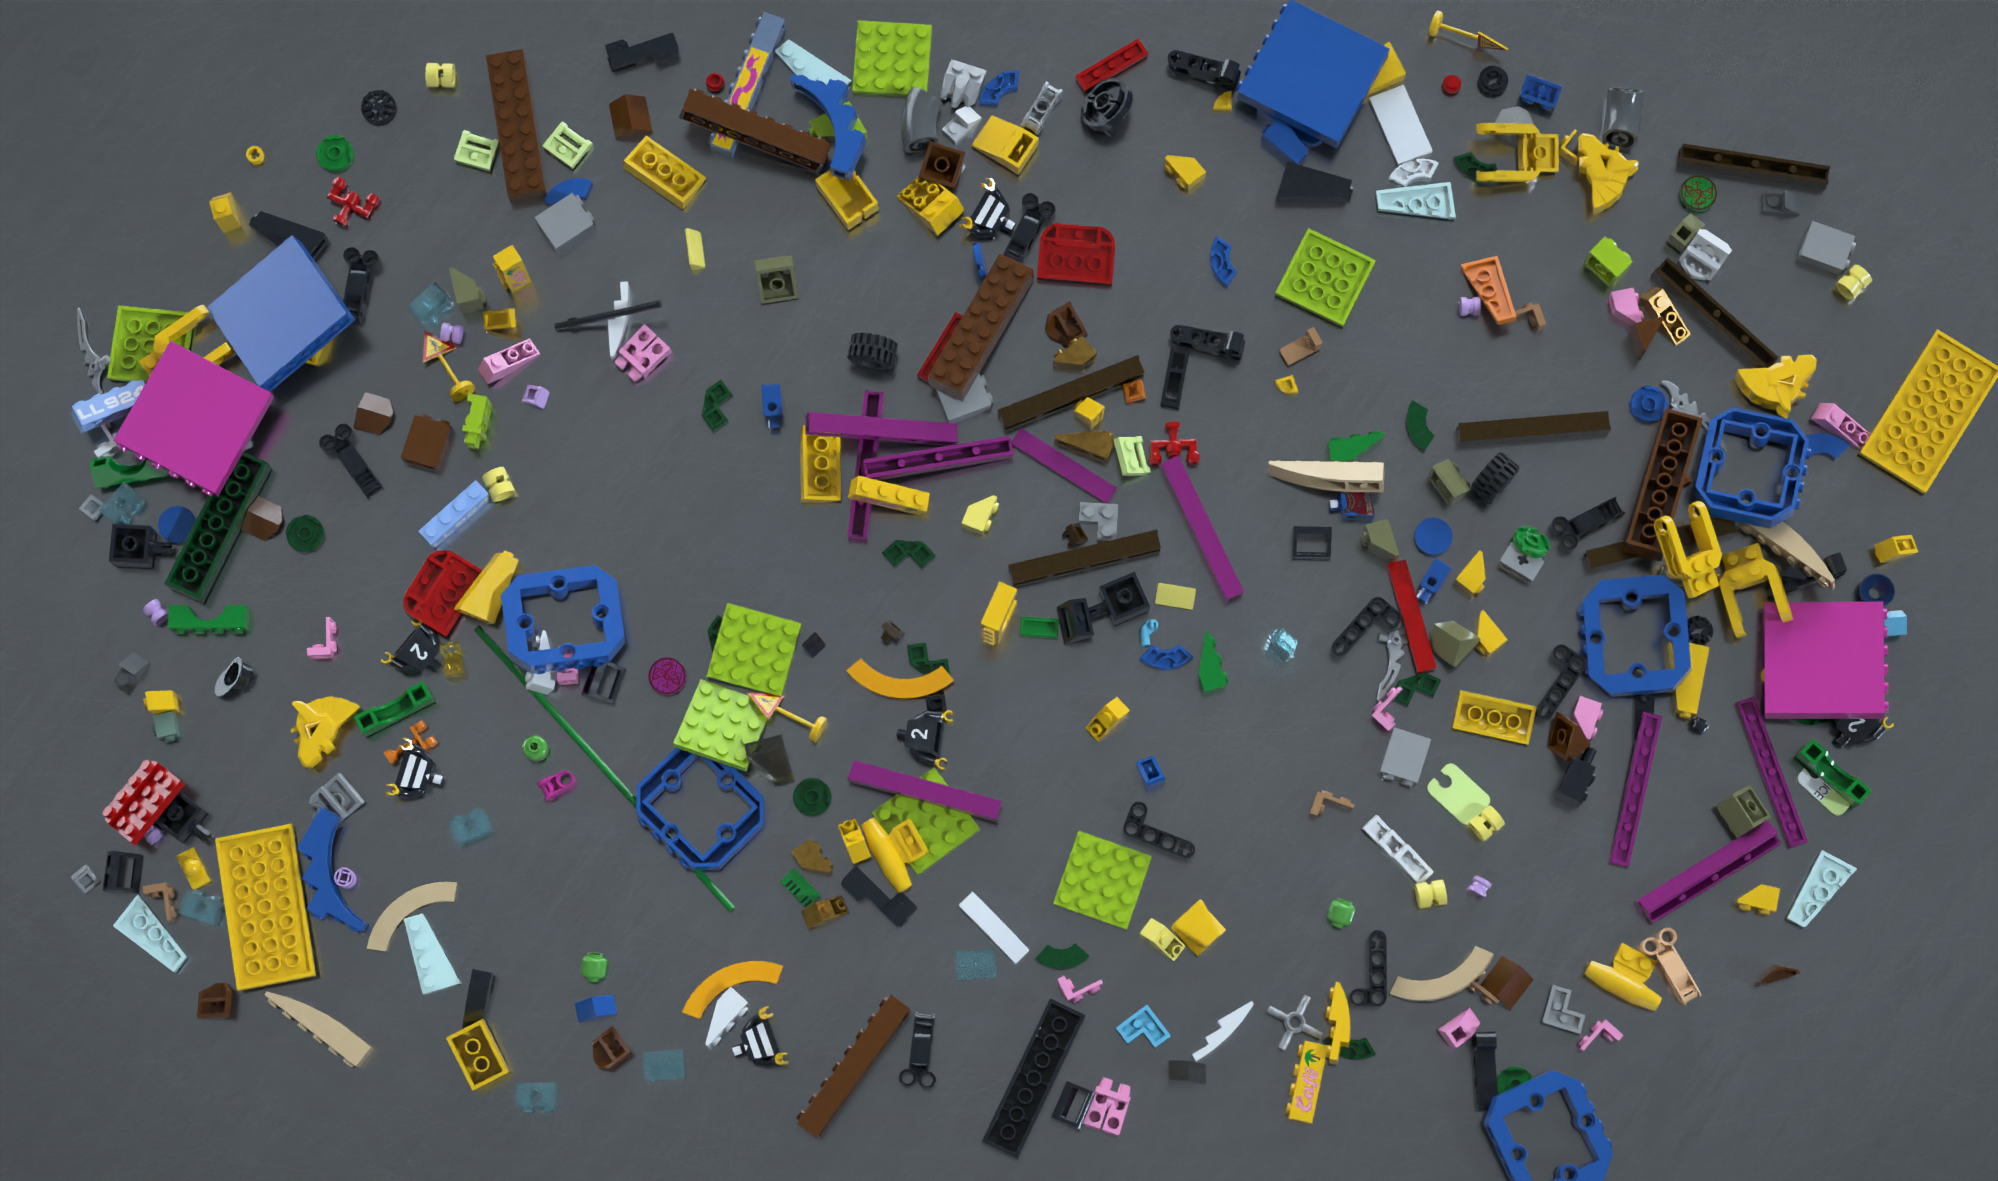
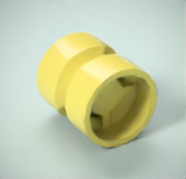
M427 63L425 72L426 86L438 87L442 85L445 88H454L455 65L443 63L440 66L438 63Z
M1853 265L1846 275L1836 283V288L1844 297L1854 300L1861 293V289L1866 288L1872 282V278L1864 268L1859 265Z
M504 467L492 469L482 476L485 486L490 488L488 492L493 502L507 499L515 493L512 483L507 481L509 476Z
M1490 805L1480 812L1481 816L1476 815L1468 822L1471 830L1483 842L1493 835L1492 831L1497 832L1505 825L1500 814Z
M1442 879L1431 881L1430 885L1426 882L1415 884V894L1419 909L1431 907L1432 904L1435 906L1447 904V893Z

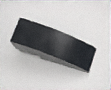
M1171 347L1161 405L1179 408L1190 350Z
M472 969L462 1029L481 1019L485 1020L491 995L490 989L494 976L493 973Z

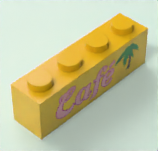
M513 245L493 256L495 260L493 266L506 290L509 288L514 293L532 282L521 257Z
M857 476L851 479L848 498L921 515L927 512L930 493Z
M1304 1041L1303 1045H1299L1297 1056L1300 1057L1299 1064H1295L1293 1075L1296 1076L1295 1084L1291 1083L1289 1095H1292L1291 1103H1287L1285 1114L1288 1115V1120L1312 1124L1327 1054V1045Z

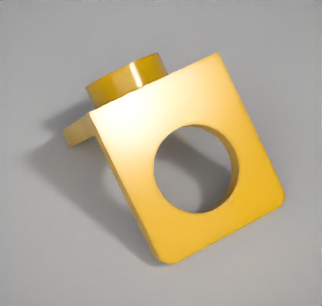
M1576 129L1570 136L1566 135L1560 142L1562 146L1559 150V155L1574 166L1578 163L1579 157L1566 149V147L1575 137Z

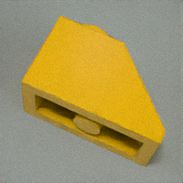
M1088 397L1084 401L1081 399L1074 407V416L1090 430L1104 417L1105 407Z
M1912 535L1891 537L1874 545L1875 555L1880 563L1891 562L1918 553Z
M1479 550L1454 581V584L1470 597L1475 593L1478 595L1485 587L1483 585L1486 579L1483 552Z
M1482 610L1478 615L1476 636L1481 640L1477 643L1476 648L1482 655L1485 654L1488 657L1504 645L1508 639L1486 612Z

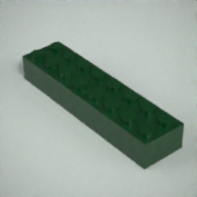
M243 452L219 496L212 494V496L207 497L164 583L168 588L204 603L243 525L247 510L256 500L272 468L266 461Z

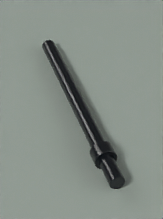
M660 300L582 318L573 317L569 318L568 321L555 323L554 326L556 331L567 328L572 330L585 324L661 308L662 304Z

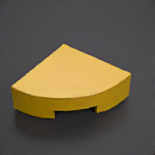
M1232 91L1224 92L1215 100L1213 111H1232Z
M1293 375L1274 381L1276 387L1281 392L1288 395L1298 394Z

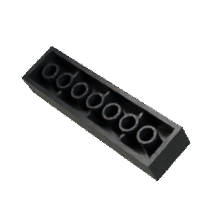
M1051 998L1049 999L982 1140L983 1144L1018 1160L1085 1019V1014Z

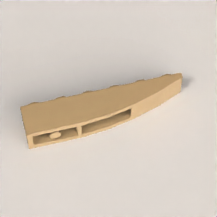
M1269 461L1270 476L1306 487L1341 492H1383L1384 463Z
M1740 522L1741 529L1745 533H1751L1761 544L1770 546L1775 554L1784 556L1791 565H1797L1807 576L1816 578L1821 586L1829 587L1831 590L1835 588V579L1824 562L1810 545L1785 522H1781L1770 529Z
M270 992L264 994L269 998L267 1000L269 1004L275 1008L279 1006L284 1010L282 1012L283 1015L290 1020L294 1017L299 1021L297 1025L305 1032L308 1029L313 1032L314 1035L312 1037L321 1044L323 1041L327 1043L329 1051L336 1056L341 1054L345 1057L343 1061L351 1068L354 1065L359 1068L374 1050L343 1024L323 1012L285 996Z

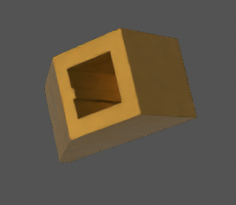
M1083 336L1079 339L1074 338L1068 344V348L1064 351L1061 349L1054 355L1053 365L1061 368L1083 369L1097 357V352Z
M809 839L791 851L802 870L826 875L833 873L831 870L833 865L828 857L823 858L820 854L822 848L817 841L812 842Z
M840 895L815 902L801 910V913L809 929L848 914L849 910L843 896Z

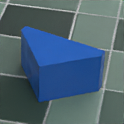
M1154 755L1136 762L1146 790L1165 783V776Z
M614 995L590 997L575 1003L579 1023L617 1014Z

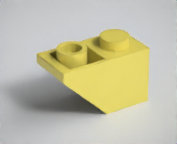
M993 495L969 505L961 523L962 528L983 535L985 531H989L992 523L990 517L992 513L996 514L999 503H996L997 496Z
M1152 918L1139 933L1172 961H1175L1186 947L1167 927Z

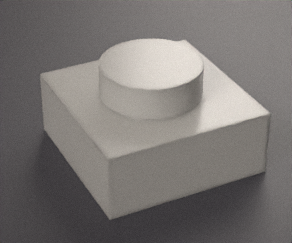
M90 494L79 510L96 521L107 506Z

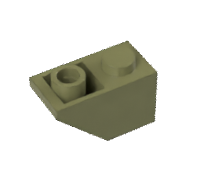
M1690 213L1670 234L1667 242L1679 252H1682L1705 224Z

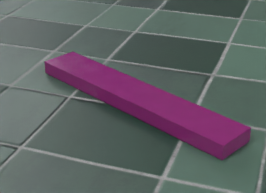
M1020 428L1011 442V445L1103 503L1108 504L1117 490V487L1022 428Z

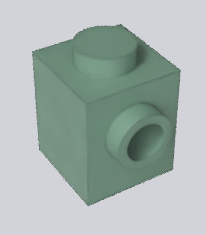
M174 712L153 715L155 725H152L154 736H157L159 740L165 743L175 741V738L180 737L177 715Z

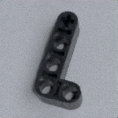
M1374 597L1333 642L1330 648L1331 656L1338 660L1346 657L1377 621L1388 630L1396 629L1401 621L1400 613L1383 598ZM1372 604H1380L1382 606V610L1375 611L1372 608ZM1394 616L1397 622L1391 624L1387 621V617ZM1366 617L1370 623L1363 625L1360 623V618ZM1353 631L1357 634V638L1350 639L1347 633ZM1345 642L1346 645L1339 653L1336 652L1337 647L1339 648Z
M1563 644L1557 645L1550 654L1551 661L1563 670L1537 706L1535 718L1540 722H1546L1553 716L1586 667L1585 659ZM1556 651H1562L1565 655V658H1558L1556 656ZM1572 662H1578L1581 666V669H1574L1572 667ZM1561 677H1567L1570 680V685H1564L1561 682ZM1550 693H1557L1559 695V700H1552L1550 697ZM1548 704L1550 707L1547 710L1546 714L1543 716L1541 714L1542 710Z
M1143 802L1132 804L1123 826V835L1127 839L1181 860L1187 861L1194 856L1195 846L1192 842L1144 824L1148 811L1147 806ZM1141 807L1144 810V814L1136 816L1133 813L1134 808ZM1134 825L1137 828V832L1129 834L1126 831L1127 826ZM1152 832L1155 835V839L1147 841L1144 837L1145 833ZM1165 839H1170L1173 842V847L1165 848L1162 842ZM1177 842H1178V843H1180V844H1179V848H1178L1177 852H1175L1174 850H1175V848H1176V846H1177ZM1187 846L1191 853L1184 855L1182 849H1185Z
M1374 930L1368 936L1367 988L1354 989L1349 994L1348 1002L1354 1008H1380L1387 1000V938L1381 930ZM1378 935V938L1382 941L1378 943V949L1372 951L1376 947V941L1372 939ZM1375 954L1380 955L1382 963L1375 964L1372 961V956ZM1379 974L1382 977V982L1380 984L1374 983L1372 975ZM1354 993H1359L1362 996L1363 1000L1361 1003L1353 1001L1352 996ZM1373 994H1380L1382 1002L1379 1004L1375 1003L1372 1000Z
M1495 1031L1475 1032L1472 1035L1478 1111H1488L1492 1098L1498 1095L1495 1059L1497 1037Z

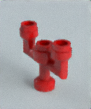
M337 176L332 182L333 187L327 199L339 205H344L339 215H334L332 220L346 227L348 223L346 217L351 209L353 212L368 219L373 208L378 205L380 197L370 193L365 199L366 204L364 208L358 206L360 196L355 192L350 191L346 193L344 198L339 197L338 194L344 190L347 181Z
M1171 421L1165 423V429L1169 431V441H1150V455L1148 456L1150 466L1161 465L1162 456L1159 453V448H1166L1168 457L1174 458L1176 456L1180 457L1181 447H1188L1186 455L1188 464H1199L1200 454L1197 452V439L1177 441V430L1180 429V422Z

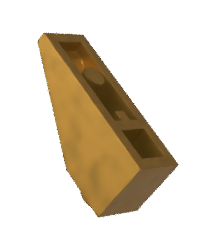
M1092 431L1056 434L1054 443L1108 463L1115 445L1113 440L1115 437L1107 431H1103V433Z

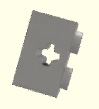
M1511 542L1497 565L1531 584L1544 561L1541 560L1542 558H1532L1521 553L1514 543ZM1521 558L1525 560L1522 565L1519 564Z

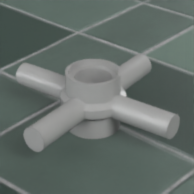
M1304 995L1296 1012L1289 1014L1272 1006L1269 1007L1267 1013L1284 1021V1026L1287 1029L1278 1048L1285 1051L1293 1034L1301 1031L1320 1040L1323 1032L1305 1024V1018L1303 1017L1311 997ZM1293 1017L1300 1021V1026L1297 1028H1293L1289 1023Z

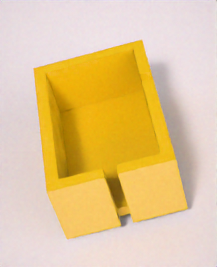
M831 169L815 179L817 189L847 230L862 222V217L866 219L879 210L878 202L860 177L856 176L855 171L850 181L832 176Z

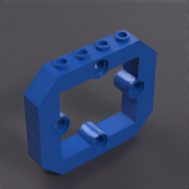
M1732 407L1712 418L1709 422L1693 495L1697 501L1705 504L1709 516L1770 529L1792 517L1794 509H1799L1801 498H1797L1798 492L1802 493L1804 486L1801 477L1805 476L1808 465L1804 464L1805 459H1809L1811 448H1808L1809 440L1792 419ZM1723 432L1750 437V442L1755 447H1764L1768 441L1791 446L1788 464L1783 468L1781 475L1783 488L1779 504L1757 500L1755 492L1750 489H1743L1738 495L1711 490L1714 473L1722 470L1726 458L1725 452L1720 449ZM1715 458V459H1718L1719 461H1718V462H1714V461H1712L1711 459ZM1791 474V475H1794L1795 477H1794V478H1791V477H1789L1788 475ZM1742 500H1748L1750 503H1744Z
M595 565L518 575L501 595L509 659L531 674L541 675L548 671L562 672L570 668L583 669L585 666L592 665L595 667L603 666L609 663L625 644L617 581ZM558 584L563 585L561 588L554 587ZM598 588L600 603L596 604L592 609V620L596 627L604 629L605 642L576 646L566 643L560 646V648L528 652L527 638H530L535 633L533 617L523 613L521 597L550 593L553 598L562 599L571 590ZM599 614H605V615H606V616L603 617V618L598 617ZM523 624L529 625L527 628L520 627ZM566 654H572V655H573V656L570 657V658H565V657H564V655H566Z
M1663 574L1600 580L1583 600V606L1580 607V616L1585 621V625H1581L1582 637H1586V644H1583V653L1588 658L1585 674H1589L1590 680L1611 697L1674 692L1692 671L1685 593ZM1635 594L1637 599L1634 602H1629L1627 597ZM1669 597L1671 622L1666 624L1664 633L1668 642L1673 643L1675 669L1647 671L1644 664L1633 663L1629 667L1628 673L1606 675L1603 648L1607 640L1602 631L1600 603L1623 601L1628 609L1634 610L1640 607L1642 599ZM1673 628L1680 631L1675 637L1669 635V631ZM1599 635L1602 638L1599 643H1592V637ZM1639 669L1644 674L1642 677L1636 678L1633 676L1634 671Z
M675 748L637 785V821L642 827L645 828L647 826L652 831L650 834L658 842L661 840L665 844L664 848L671 855L675 853L680 858L678 862L685 869L689 867L691 870H720L764 827V796L735 768ZM697 758L717 776V786L721 791H733L750 808L734 825L724 823L717 828L716 835L718 841L703 856L681 835L677 825L669 823L650 805L664 790L668 792L679 790L681 787L680 774ZM669 777H674L677 779V782L669 785L666 780ZM724 777H729L732 779V782L725 785L721 780ZM726 830L732 834L727 839L721 836V833ZM674 831L676 836L673 839H669L666 837V833Z
M1551 1070L1492 1098L1484 1126L1510 1181H1532L1524 1164L1528 1155L1527 1150L1524 1146L1515 1144L1503 1117L1522 1107L1527 1111H1539L1545 1105V1096L1560 1089L1573 1115V1126L1581 1132L1593 1160L1578 1168L1572 1164L1559 1165L1555 1170V1179L1551 1181H1603L1605 1179L1613 1155L1611 1150L1612 1143L1604 1135V1126L1601 1120L1597 1119L1594 1113L1596 1111L1595 1107L1586 1096L1587 1090L1582 1082L1580 1083L1575 1078ZM1532 1096H1534L1537 1100V1103L1534 1107L1530 1104V1098ZM1583 1116H1586L1588 1119L1586 1126L1581 1122ZM1514 1149L1519 1152V1157L1516 1160L1512 1157ZM1565 1169L1570 1171L1569 1179L1564 1177Z

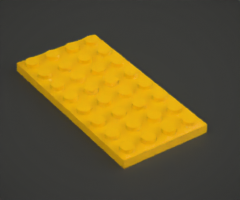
M1937 329L1859 452V455L1925 494L1997 380L1998 366Z
M293 824L215 838L237 991L316 976Z

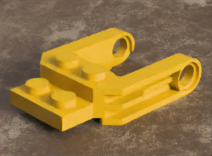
M1476 124V134L1519 136V171H1476V181L1528 182L1533 181L1540 172H1559L1558 134H1540L1534 124Z
M205 305L194 308L155 335L154 351L139 361L149 377L169 342L176 341L210 314ZM226 342L203 358L219 366L232 357L236 351L230 342Z
M1696 501L1688 507L1690 524L1699 552L1691 556H1685L1672 518L1663 516L1654 522V529L1669 574L1676 579L1682 580L1688 599L1719 586L1714 568L1719 567L1722 552L1707 507L1701 501ZM1695 507L1699 510V516L1695 513ZM1662 522L1666 524L1667 531L1663 528Z
M1759 543L1722 555L1726 571L1720 579L1719 585L1733 631L1737 638L1747 634L1743 629V619L1734 591L1765 582L1767 579H1769L1783 623L1793 620L1778 568L1773 563L1764 560Z

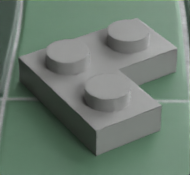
M1080 502L1079 522L1098 523L1097 542L1116 539L1118 504Z
M1552 985L1541 1023L1581 1034L1585 1015L1567 1010L1572 990Z

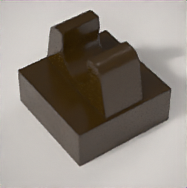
M1079 523L1070 524L1062 534V537L1070 536L1071 541L1067 543L1068 546L1081 544L1088 540Z
M889 620L881 626L885 632L880 638L887 643L892 638L900 639L905 632Z

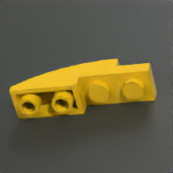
M1336 982L1335 988L1331 987L1329 999H1332V1004L1327 1007L1326 1018H1329V1024L1335 1025V1027L1332 1026L1330 1038H1333L1332 1046L1328 1045L1326 1057H1329L1330 1064L1338 1065L1341 1046L1349 1047L1350 1014L1347 999L1340 982Z

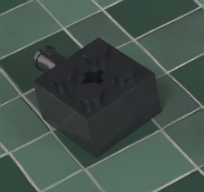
M112 524L109 562L113 566L152 568L154 553L171 554L172 542H155L156 530L148 525Z
M1135 572L1099 586V592L1103 599L1102 602L1088 607L1091 619L1107 613L1110 615L1114 625L1150 610L1149 602ZM1121 596L1129 597L1127 602L1121 600Z
M1587 747L1580 760L1577 758L1572 759L1567 766L1554 799L1574 808L1579 804L1582 805L1583 801L1585 802L1589 791L1586 789L1593 784L1597 775L1594 773L1596 767L1591 765L1597 753L1596 749Z
M182 792L176 795L155 821L156 824L181 843L191 833L203 843H206L208 839L202 834L209 838L212 835L211 832L199 824L207 812ZM176 812L180 813L179 817H176Z

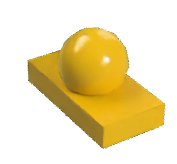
M515 308L484 311V330L516 327Z
M194 847L176 856L193 891L212 882Z

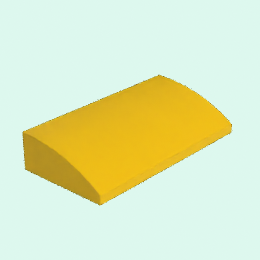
M645 136L623 161V169L682 210L706 180L704 175L648 136Z
M802 425L800 428L801 503L841 501L840 437L805 435L806 425Z
M1460 690L1452 728L1529 745L1537 707Z

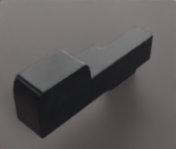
M669 33L631 47L628 46L625 40H618L605 45L608 54L607 59L613 70L653 59L654 63L659 66L680 58L674 33Z
M857 866L841 882L842 888L858 903L863 902L867 898L897 928L901 927L907 921L908 916L917 908L903 893H897L890 900Z

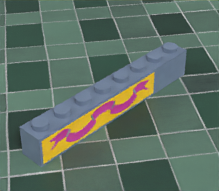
M766 12L763 13L762 17L758 18L756 22L757 30L755 34L752 33L749 44H751L749 50H745L742 60L744 62L742 67H738L735 75L737 77L736 82L731 84L729 99L724 102L728 104L729 102L736 103L741 109L746 111L747 109L752 110L785 29V19ZM711 133L708 144H710L711 151L732 158L738 141L718 133Z

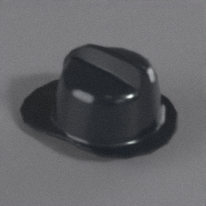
M236 657L219 676L215 685L216 696H224L231 689H243L252 678L254 671L243 664L241 657Z

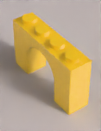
M1000 581L980 623L981 639L990 646H994V644L999 646L1017 606V601L1014 600L1017 595V589Z

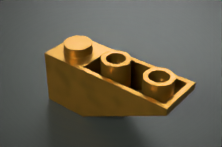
M1652 287L1639 297V300L1652 319L1657 317L1664 318L1660 328L1674 345H1678L1691 335L1664 289Z

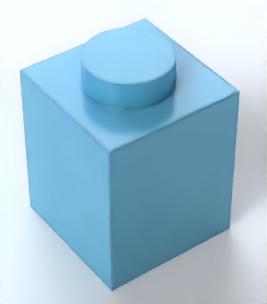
M1902 610L1888 611L1887 620H1883L1884 626H1887L1888 636L1907 635V616Z

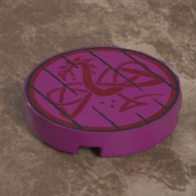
M663 657L656 660L649 669L648 681L650 686L656 693L663 696H671L678 693L686 683L687 673L684 666L672 657Z

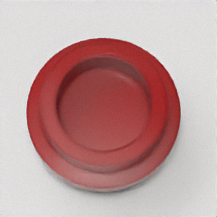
M718 73L708 75L706 78L707 88L714 92L721 90L724 86L722 75Z
M1456 75L1446 76L1442 83L1444 90L1448 93L1458 92L1461 88L1460 78Z

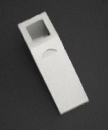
M542 630L538 635L534 636L532 641L533 651L551 649L546 631ZM527 671L525 681L527 682L526 689L548 695L554 690L557 672L548 671L545 674L538 675Z
M732 987L716 1003L705 1043L707 1047L711 1045L713 1047L716 1046L722 1039L720 1035L724 1031H730L735 1025L733 1021L738 1016L741 1018L748 1011L747 1006L749 1003Z

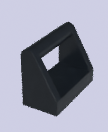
M1293 526L1292 559L1331 560L1332 527ZM1297 538H1326V552H1297Z
M1086 598L1070 599L1056 607L1064 644H1070L1094 635ZM1066 609H1068L1069 618L1073 632L1072 636H1070L1069 627L1065 614Z
M611 662L599 667L592 665L581 695L614 705L626 668ZM605 667L617 670L608 698L596 694Z
M120 851L107 852L102 891L137 894L142 855ZM120 857L134 858L130 888L116 886Z
M1067 1081L1051 1118L1080 1130L1096 1093ZM1077 1091L1087 1095L1074 1123L1067 1120L1066 1116Z

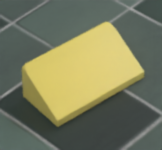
M686 228L685 235L690 268L692 270L705 268L701 233Z
M1158 583L1155 604L1193 610L1196 589Z

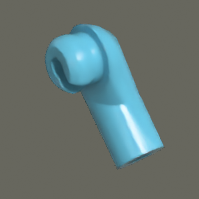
M1147 620L1140 627L1141 646L1150 645L1149 635L1158 628L1156 620Z

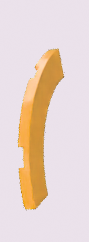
M862 658L846 670L857 682L869 690L894 698L926 696L947 687L954 681L943 666L927 675L912 679H898L885 676L872 669Z
M748 961L725 967L709 976L695 989L686 1002L682 1013L701 1020L708 1005L718 994L739 983L762 981L777 985L784 966L765 961Z

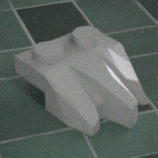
M951 59L941 87L940 99L950 98L951 108H957L960 102H964L966 107L975 104L987 70Z
M338 773L311 795L308 806L317 808V811L312 816L313 820L320 808H326L342 817L341 821H343L364 803V800L343 775Z

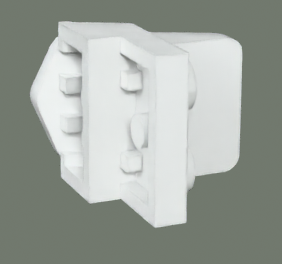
M1700 229L1679 261H1681L1685 273L1690 278L1698 280L1708 279L1710 281L1732 249L1729 248L1727 243L1709 231Z

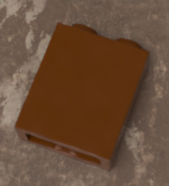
M425 414L420 416L414 415L401 454L402 461L440 472L453 433V428L449 425L450 422L442 419L435 421L432 420V417Z

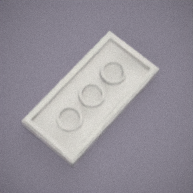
M1404 85L1369 98V102L1397 166L1432 153L1433 150Z

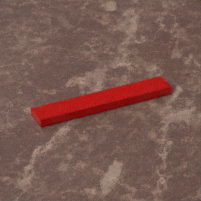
M1406 559L1388 563V572L1417 674L1435 670L1437 668Z

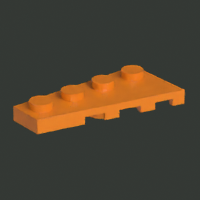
M1498 256L1461 264L1462 271L1496 323L1501 325L1517 321Z

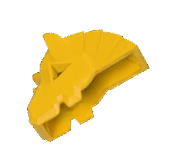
M1582 133L1577 141L1579 173L1586 174V179L1592 186L1593 215H1596L1608 209L1620 199L1623 190H1625L1628 177L1636 173L1639 162L1637 160H1626L1619 152L1618 146H1616L1615 150L1608 149V143L1603 145L1594 135Z
M1798 355L1796 361L1793 362L1791 356H1781V362L1775 363L1769 368L1738 369L1734 381L1740 388V391L1751 400L1750 402L1766 409L1776 410L1780 417L1787 418L1788 413L1791 411V405L1797 399L1805 398L1806 393L1801 392L1800 389L1807 390L1809 385L1807 382L1812 378L1816 370L1817 359L1813 355Z
M333 696L319 698L308 704L301 701L292 702V705L298 711L296 726L291 729V733L299 732L300 734L299 738L294 739V741L299 743L298 758L302 766L312 769L322 760V751L329 754L335 749L332 741L336 738L339 728L362 710L359 705Z

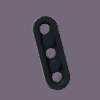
M1653 693L1639 694L1634 697V743H1636L1642 712L1654 714L1655 696ZM1642 695H1647L1648 701H1644Z

